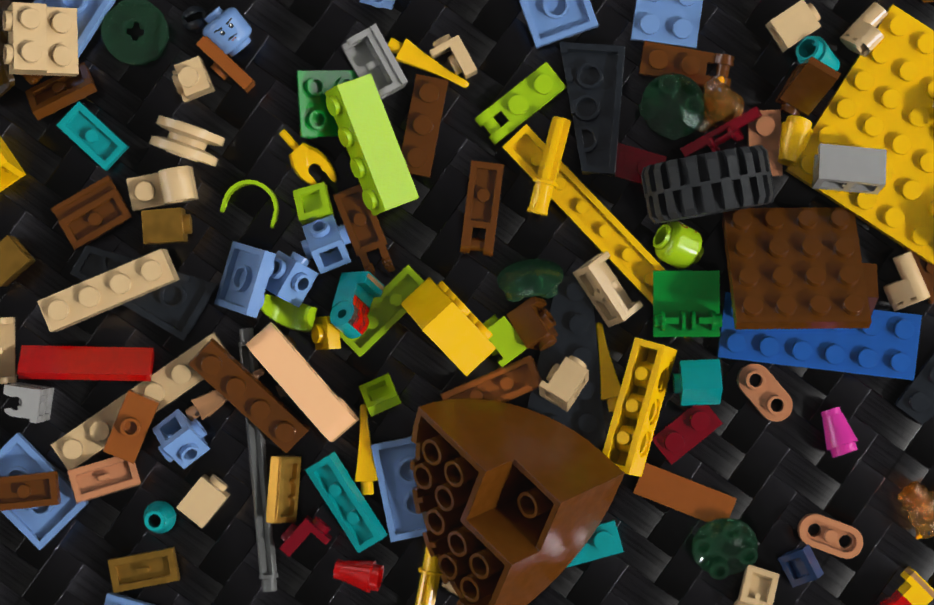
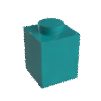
M720 359L681 360L678 373L673 374V392L679 393L680 406L720 404L723 391Z

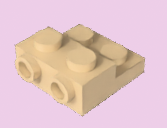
M12 2L7 10L3 11L2 26L4 31H8V44H4L3 62L4 64H9V74L77 76L79 74L77 8L46 7V4Z

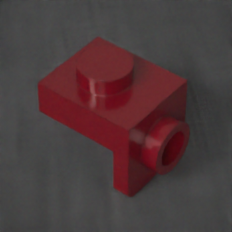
M307 516L299 526L292 523L281 535L280 538L285 542L279 549L290 557L310 533H313L320 541L327 545L332 539V536L328 533L331 528L319 517L316 516L312 519L310 516Z

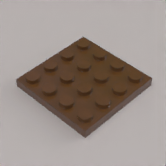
M843 207L745 208L721 214L735 329L870 327L872 320L855 214Z

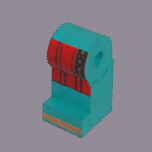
M369 271L341 273L330 313L331 323L348 338L354 339L363 335L369 326L367 316L373 297H381L384 285Z

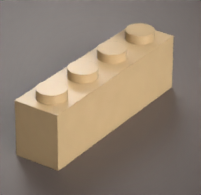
M159 249L38 300L37 303L49 331L57 332L180 279L167 249Z

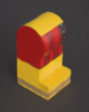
M908 566L900 574L905 582L891 597L881 599L877 605H928L934 599V589L914 569Z

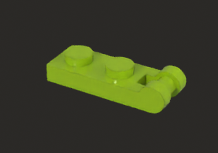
M545 62L474 120L480 127L484 126L490 133L489 139L496 145L567 87L550 65ZM500 112L508 120L502 127L494 118Z

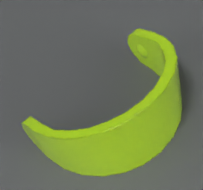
M242 180L227 190L220 208L222 213L225 212L231 195L239 188L251 185L263 188L270 195L273 202L274 212L270 228H275L279 215V203L276 195L269 187L255 180Z
M264 293L265 300L260 310L266 316L296 331H312L318 310L317 307L302 303L298 308L277 296Z

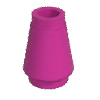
M840 407L821 412L826 449L831 452L832 458L858 450L856 445L858 439L841 412Z

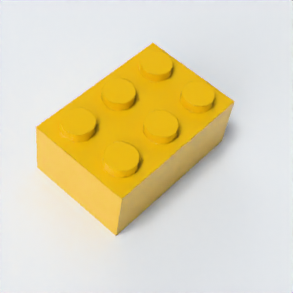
M428 277L401 303L402 307L422 331L466 377L496 349L489 341L493 334L442 280L436 284Z

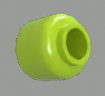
M680 221L663 224L653 238L656 256L661 261L677 269H686L692 264L698 263L704 252L701 234Z

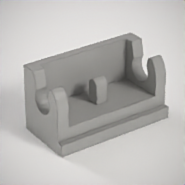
M376 23L350 37L341 46L358 78L371 73L381 100L406 86L408 81Z
M820 143L818 155L815 154L812 188L878 195L886 185L887 150Z
M21 382L4 385L3 394L20 398L18 410L6 408L4 410L6 414L12 417L30 419V423L50 420L54 387Z

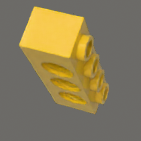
M636 337L602 452L625 474L642 477L677 350Z

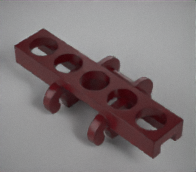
M754 107L680 149L684 157L691 156L709 146L712 152L720 151L719 145L730 139H733L735 142L743 140L744 136L739 128L763 115L758 107ZM728 130V133L722 135L717 139L714 138L718 134Z

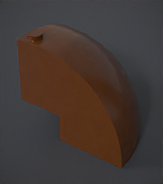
M465 398L432 402L418 407L413 425L411 441L416 444L415 459L410 460V470L413 471L414 479L417 483V487L412 489L416 513H422L427 531L423 532L422 535L430 556H437L439 569L442 573L440 577L444 584L450 582L460 598L457 605H528L563 572L585 546L608 511L625 474L603 452L574 430L543 414L509 403Z

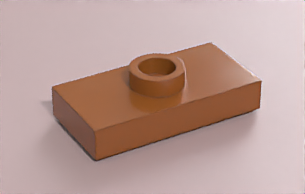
M203 36L196 43L214 61L210 67L224 80L230 76L247 93L256 85L255 81L207 36Z
M129 389L103 452L134 464L160 401Z

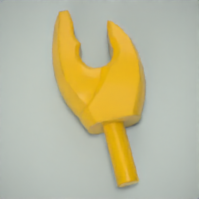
M286 129L279 133L293 150L289 154L290 164L301 180L309 185L317 184L309 173V167L312 164H318L321 170L333 182L337 181L336 172L330 160L323 152L305 142L299 146Z

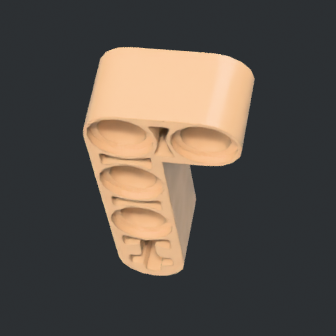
M272 322L246 343L251 353L330 442L337 440L359 420L348 404L342 398L337 397Z

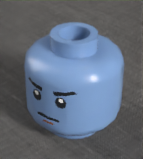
M217 7L204 18L208 24L202 31L203 36H207L225 54H229L231 57L252 41L249 38L252 32L251 26L234 7H229L224 11Z

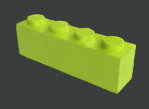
M371 73L341 83L326 91L327 109L336 120L339 128V140L348 151L351 159V171L359 179L363 190L362 198L364 204L371 210L372 215L375 216L418 199L419 195Z

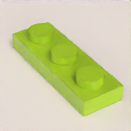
M407 265L383 288L381 297L373 298L367 316L369 326L364 334L358 338L351 339L340 331V337L359 357L364 355L407 313L401 303L424 280Z

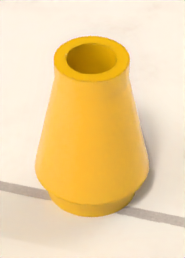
M789 115L786 121L781 123L780 150L777 160L780 164L789 166L792 162V166H797L798 160L813 134L811 129L812 122L802 116Z

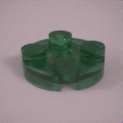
M123 0L105 15L102 22L101 35L106 48L115 58L122 63L139 66L159 59L169 40V26L164 14L147 0ZM134 23H139L140 29L144 30V35L139 36L137 41H132V36L127 35V29H132Z

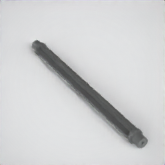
M254 328L239 329L240 342H238L240 363L252 373L259 369L258 359L251 353L246 343L254 337ZM245 417L260 573L259 579H262L263 592L277 591L276 578L279 575L273 539V523L266 522L269 476L266 461L265 434Z

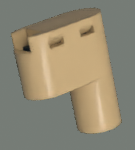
M873 2L840 37V41L851 51L866 57L884 38V35L876 27L888 13L881 5Z
M909 251L894 257L893 261L901 279L883 287L893 310H900L931 297L912 252Z

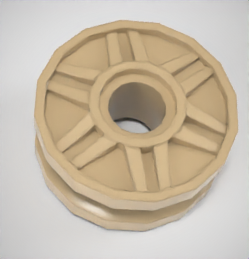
M158 116L156 124L168 130L169 133L167 138L151 136L150 145L164 149L166 152L182 158L216 167L218 158L205 150L207 145L223 146L224 137L180 120Z

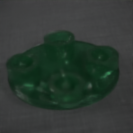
M667 73L658 76L648 84L643 93L639 111L647 125L655 133L671 140H676L690 135L700 126L705 116L706 102L701 88L694 80L683 74Z
M543 259L523 260L504 268L498 275L497 282L499 288L505 292V298L508 301L517 302L524 297L535 296L552 298L558 294V285L563 280V270L552 261Z
M719 518L703 525L693 538L692 554L694 560L704 571L710 573L712 578L717 580L725 579L729 575L745 570L747 565L755 563L758 559L757 537L751 527L738 519Z

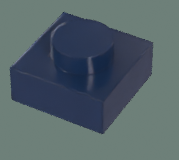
M809 544L786 552L778 557L792 587L816 580L824 574Z

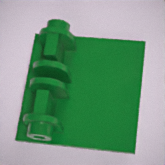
M296 71L300 137H304V139L338 137L339 128L334 116L327 109L325 92L336 85L358 78L355 71Z
M653 271V337H720V327H722V314H720V271Z

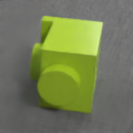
M493 315L483 323L493 334L489 341L496 349L491 354L495 356L500 353L503 357L497 361L501 367H504L527 349L505 316L498 319L496 315Z

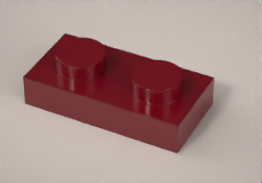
M618 143L615 177L642 185L641 173L643 168L656 163L666 162L667 156Z
M691 405L653 435L652 442L672 465L723 423L708 405Z

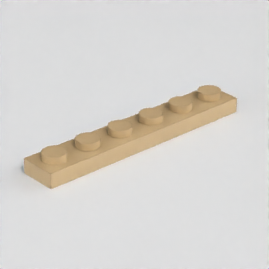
M213 332L154 373L151 381H142L131 390L160 401L157 413L204 380L188 364L212 338L227 352L228 350L217 334ZM127 393L51 444L68 470L77 468L104 449Z

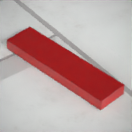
M21 345L17 375L19 379L151 381L154 349L145 347Z

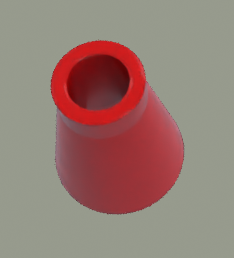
M337 559L333 570V578L346 582L367 593H370L371 590L378 592L383 579L384 566L378 565L376 561Z

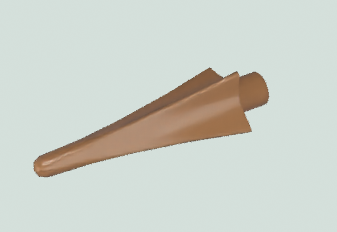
M261 368L251 374L258 379L265 374V371ZM217 390L192 399L191 402L194 405L187 408L185 412L191 421L199 416L204 420L207 416L210 417L228 400Z

